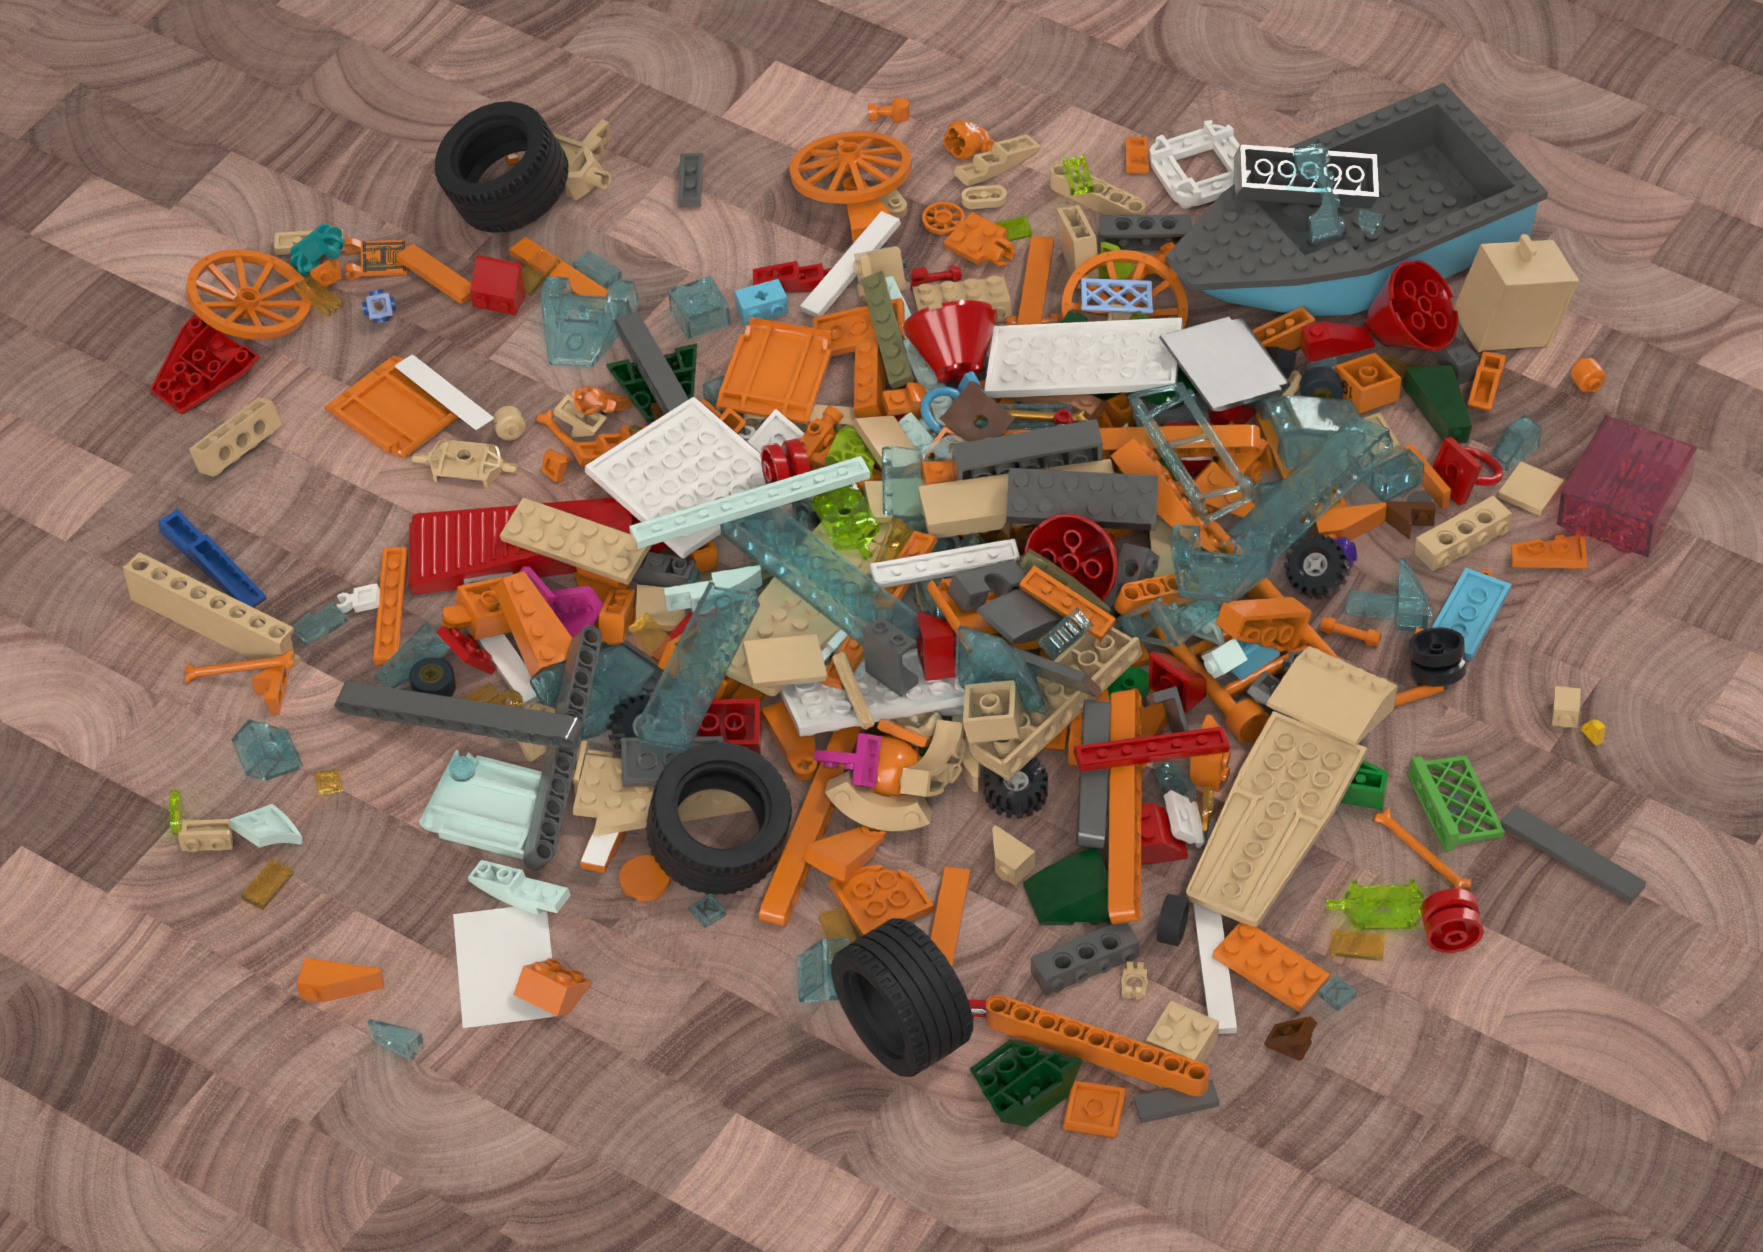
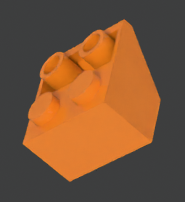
M548 958L545 961L523 966L513 995L558 1017L572 1011L588 990L592 981L585 978L582 972L562 967L560 961Z

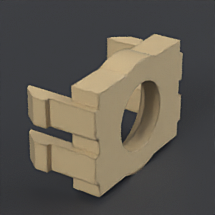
M1127 961V968H1123V977L1121 979L1122 998L1146 999L1148 980L1147 969H1144V962H1137V969L1133 968V962ZM1131 979H1138L1141 981L1142 986L1132 989V986H1127V982Z

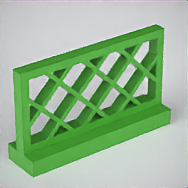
M1466 755L1424 761L1422 756L1412 757L1407 776L1444 852L1454 850L1456 844L1504 836L1505 832ZM1462 765L1465 772L1461 774L1451 769V767ZM1429 769H1436L1443 774L1439 778L1431 774ZM1448 775L1459 780L1457 786L1445 781V776ZM1462 783L1473 787L1475 791L1470 793L1460 788ZM1439 786L1451 791L1450 797L1440 793L1438 790ZM1458 794L1469 801L1465 805L1453 798ZM1474 802L1483 806V813L1471 808V803ZM1449 804L1460 807L1458 809L1462 811L1460 816L1448 811ZM1467 813L1479 820L1474 824L1463 819V817ZM1483 821L1492 825L1494 830H1486L1479 825ZM1458 825L1471 830V833L1460 835L1457 829Z

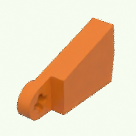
M848 176L843 180V191L857 190L853 176ZM861 177L864 188H869L865 179ZM879 198L846 204L852 242L859 238L881 211L892 215Z
M784 701L761 708L762 721L791 768L793 775L799 780L814 778L818 770L817 761L814 760L816 750L814 735L799 736ZM806 765L808 769L804 770L801 766Z
M862 825L861 827L806 844L803 860L820 871L844 882L875 857L876 848L885 841L887 831Z

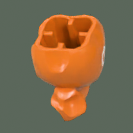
M966 120L951 122L943 138L945 149L960 160L972 159L978 152L991 151L993 143H995L993 139H989L985 129Z

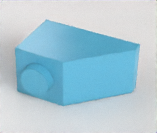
M1237 640L1248 660L1233 668L1230 672L1243 680L1280 656V652L1273 647L1267 648L1258 643L1252 644Z

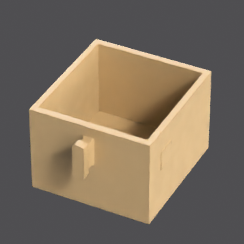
M1522 234L1519 238L1520 242L1480 244L1453 309L1454 311L1457 310L1458 321L1477 353L1484 350L1543 346L1550 348L1579 283V279L1554 240L1531 241L1527 234Z

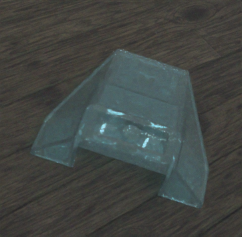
M1283 395L1254 401L1261 420L1269 418L1279 438L1277 453L1285 470L1308 466L1368 437V431L1352 400Z
M962 625L957 628L955 672L961 688L965 690L966 684L992 682V680L995 682L1014 680L1023 707L1032 713L1047 714L1048 710L1034 669L1005 640Z
M621 644L599 651L581 740L600 736L607 731V724H612V720L608 719L609 714L615 713L612 710L613 707L619 705V701L639 695L655 673V669ZM566 661L550 666L530 679V684L541 704L556 709Z

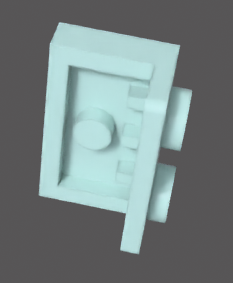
M909 412L898 423L922 457L937 437V434L929 432L930 428L923 418L918 420Z

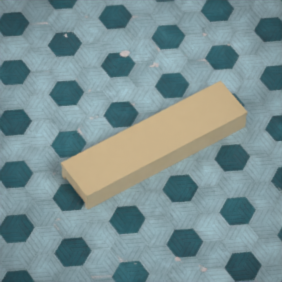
M1111 459L1041 469L1115 473ZM1008 474L918 486L919 503L922 507L928 534L934 535L936 538L999 530L1006 523ZM1012 523L1013 527L1034 525V524H1016V523Z
M140 552L123 567L131 600L252 660L282 656L288 650H292L294 653L291 633L294 631L292 626ZM139 562L147 563L148 567L141 570ZM294 654L292 659L294 666L300 660V656Z
M1112 627L1102 641L1085 631L1054 662L1085 672L1101 688L1102 693L1143 653L1139 638L1136 636L1131 638ZM1037 676L1019 693L1021 699L1019 738L969 743L970 756L1009 781L1083 711L1085 699L1095 700L1096 697Z

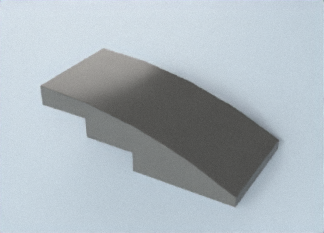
M1022 589L997 597L980 606L976 611L1011 643L1037 641L1041 633L1054 632L1059 624L1072 623Z

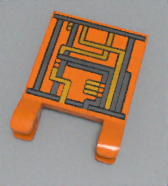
M346 238L344 240L346 254L352 255L361 251V266L353 263L345 265V278L347 280H355L361 276L407 275V267L398 262L396 254L407 248L406 240L359 241L354 238Z

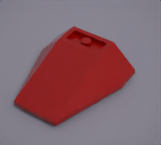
M194 313L178 333L150 391L183 415L245 375L258 361L260 356L246 345H238L221 331L205 323Z

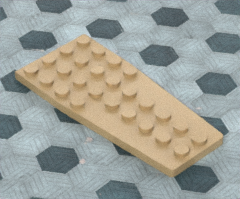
M823 520L782 565L712 659L713 670L752 687L742 647L743 641L817 634L822 652L827 647V643L842 628H847L863 612L877 590L875 589L870 572V564L897 559L900 553ZM786 685L754 689L769 696H775Z
M1273 711L1238 773L1186 889V897L1189 901L1241 923L1257 927L1335 813L1367 755V748L1358 744L1356 746L1351 745L1308 724Z

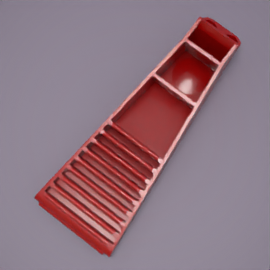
M613 497L541 503L630 534L629 526L641 523ZM518 505L417 513L412 516V522L409 523L408 586L411 587V592L416 595L455 590L458 586L465 585L464 579L507 572H513V574L520 573L522 567H530L539 578L577 572L575 566L501 540L500 534ZM664 542L653 544L649 552L661 554V551L666 548L667 544Z

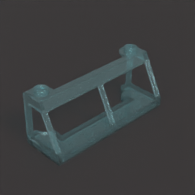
M1179 382L1136 391L1127 396L1136 425L1144 428L1186 493L1189 503L1197 510L1198 516L1205 525L1254 499L1252 494L1254 485L1248 475L1244 477L1196 404L1197 398L1191 388L1187 390L1184 384ZM1175 389V398L1148 411L1140 399L1141 396ZM1184 401L1205 434L1169 442L1153 419V416ZM1209 440L1238 486L1201 493L1173 450V447ZM1241 491V499L1209 515L1205 499Z
M1246 532L1220 542V547L1217 548L1219 550L1233 543L1234 551L1230 557L1237 566L1236 568L1229 567L1222 556L1217 558L1207 551L1202 552L1198 558L1199 567L1220 565L1230 573L1190 603L1177 605L1174 601L1170 604H1164L1161 597H1158L1144 606L1120 615L1117 619L1127 635L1131 638L1136 636L1141 642L1175 648L1218 616L1223 602L1237 601L1271 574ZM1150 610L1151 613L1142 619L1140 613ZM1157 626H1160L1168 641L1145 636Z

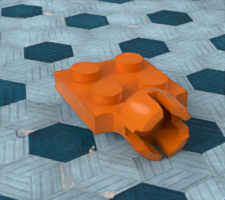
M971 212L943 242L946 249L978 266L984 261H990L997 266L1004 267L1008 263L1001 258L1012 261L1015 255L1014 244L1005 239L1008 236L1007 229L974 212Z
M593 386L574 388L571 397L574 398L575 406L579 412L586 415L596 414L600 411L611 414L614 411L622 412L624 409H631L633 404L628 397Z

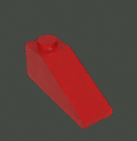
M1320 322L1301 327L1300 347L1308 363L1375 347V342L1368 328L1330 322Z

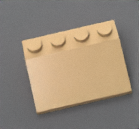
M1309 646L1294 660L1267 701V706L1356 746L1393 711L1397 685Z

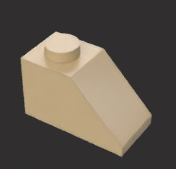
M995 825L992 828L995 873L1002 880L1016 886L1035 868V851Z

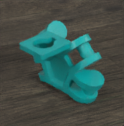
M320 224L314 231L292 246L290 249V265L302 276L309 275L310 270L320 265L319 257L322 255L331 259H338L340 256L339 249L343 248L345 241L341 238V229L329 224Z

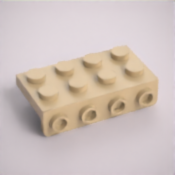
M991 276L987 279H966L961 282L945 281L941 284H921L912 287L917 312L929 307V311L942 308L941 303L976 300L992 305L993 310L996 309V323L1006 322V317L1012 316L1011 300L1004 277Z

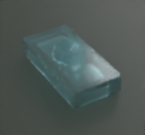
M1348 590L1345 614L1395 620L1398 596Z

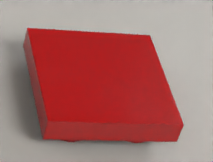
M441 626L436 632L464 663L490 675L497 669L491 661L492 655L486 650L480 649L477 646L479 644L478 640H474L470 634L465 636L457 628L453 627L451 630L445 626Z

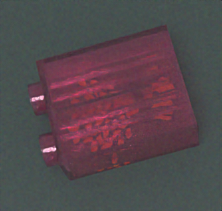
M1605 415L1561 491L1557 525L1564 527L1575 536H1589L1609 543L1622 553L1634 552L1649 557L1692 480L1697 447Z

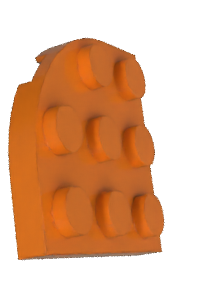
M870 865L861 867L844 882L837 878L828 880L829 888L861 937L892 918H901L911 922L934 912V904L919 882L900 869L897 872L883 869V865Z

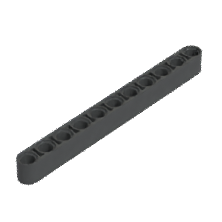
M585 626L571 640L555 710L557 714L574 716L583 723L602 642L601 632L595 626ZM581 734L574 749L547 746L523 854L524 864L530 870H540L555 856Z
M350 681L344 683L334 704L339 711L349 715L563 749L575 748L584 727V723L580 719L570 715Z

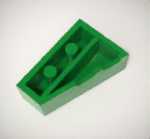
M1363 760L1340 803L1383 810L1387 792L1388 771Z

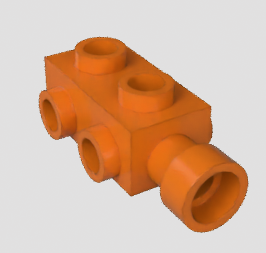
M830 405L822 413V419L816 417L814 421L809 423L808 430L800 439L805 447L810 471H812L813 458L829 445H832L836 437L833 427L838 425L844 417L838 409Z

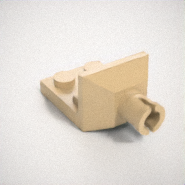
M553 133L568 159L569 172L565 188L573 200L577 201L590 192L594 186L606 189L608 187L606 184L610 185L611 174L608 171L602 170L588 144Z

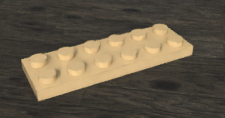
M522 498L500 534V538L504 542L629 585L651 548L650 545L638 549L631 534L526 498Z

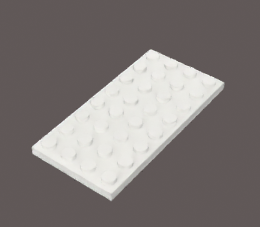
M1182 317L995 326L984 392L991 398L1176 390L1179 365L1162 343L1159 336L1183 329Z
M958 642V646H954V652H957L959 667H955L954 678L925 681L917 655V648L905 653L902 656L903 666L918 676L919 684L901 697L865 672V658H863L854 673L874 722H879L880 719L890 720L899 717H911L915 714L961 707L964 705L966 684L988 683L991 681L977 655L969 654L961 642ZM821 681L789 684L779 692L799 736H812L816 733L861 726L845 688L844 690H839L822 685Z

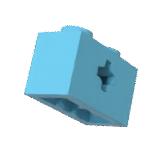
M779 279L734 291L736 309L744 326L749 325V317L767 320L788 314L787 296Z

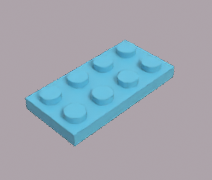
M1465 568L1432 628L1444 627L1461 633L1465 641L1464 656L1466 660L1472 661L1508 597L1512 584Z

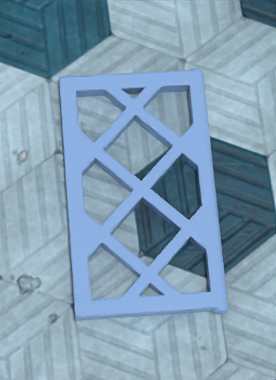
M1081 278V311L1153 314L1154 312L1152 305V281ZM1086 285H1097L1099 288L1092 292L1086 288ZM1122 286L1123 289L1116 293L1109 287ZM1134 287H1147V291L1141 294ZM1102 291H1106L1112 297L1104 301L1097 295ZM1129 291L1137 298L1128 302L1122 296ZM1093 299L1100 305L1090 306L1087 305V302ZM1118 300L1124 307L1110 306V304ZM1142 301L1147 305V308L1135 307L1134 305Z

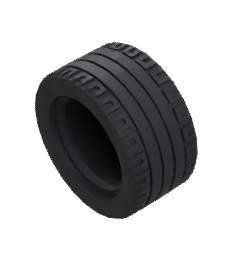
M506 101L482 106L456 122L446 133L438 147L434 171L439 185L466 223L480 231L501 233L520 229L536 221L556 203L565 188L569 163L560 143L542 116L534 108L523 103ZM525 151L522 159L509 172L495 180L478 183L484 172L496 161L509 154Z
M704 743L701 746H694L691 749L685 750L684 753L678 754L677 758H673L671 763L665 766L656 782L646 821L648 845L652 849L651 853L655 857V861L660 864V868L681 886L708 895L734 894L737 891H745L746 888H751L753 884L759 883L776 865L790 827L792 817L791 798L782 775L778 773L776 767L770 761H767L765 757L747 747L732 743ZM709 789L725 790L739 796L749 804L757 817L759 832L752 840L735 848L719 849L709 847L698 842L685 830L679 818L678 807L686 798L696 792Z
M892 918L853 941L834 955L831 963V976L841 1007L862 1042L880 1063L891 1072L899 1076L913 1077L970 1040L974 1029L973 1015L964 988L945 955L929 936L912 922L901 918Z

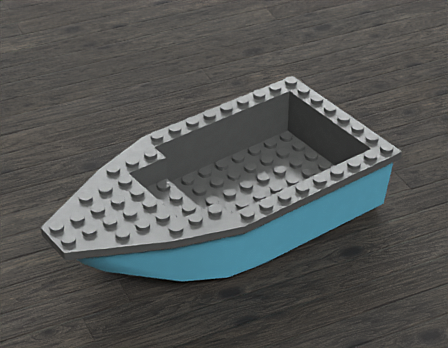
M1442 83L1287 147L1377 154L1379 197L1371 209L1235 199L1234 183L1219 196L1167 254L1166 262L1191 291L1202 290L1206 294L1228 303L1288 313L1303 306L1312 316L1352 315L1369 309L1393 270L1405 261H1423L1438 271L1443 278L1470 268L1480 244L1520 242L1519 238L1522 234H1527L1530 238L1538 203L1547 199L1548 192L1445 83Z

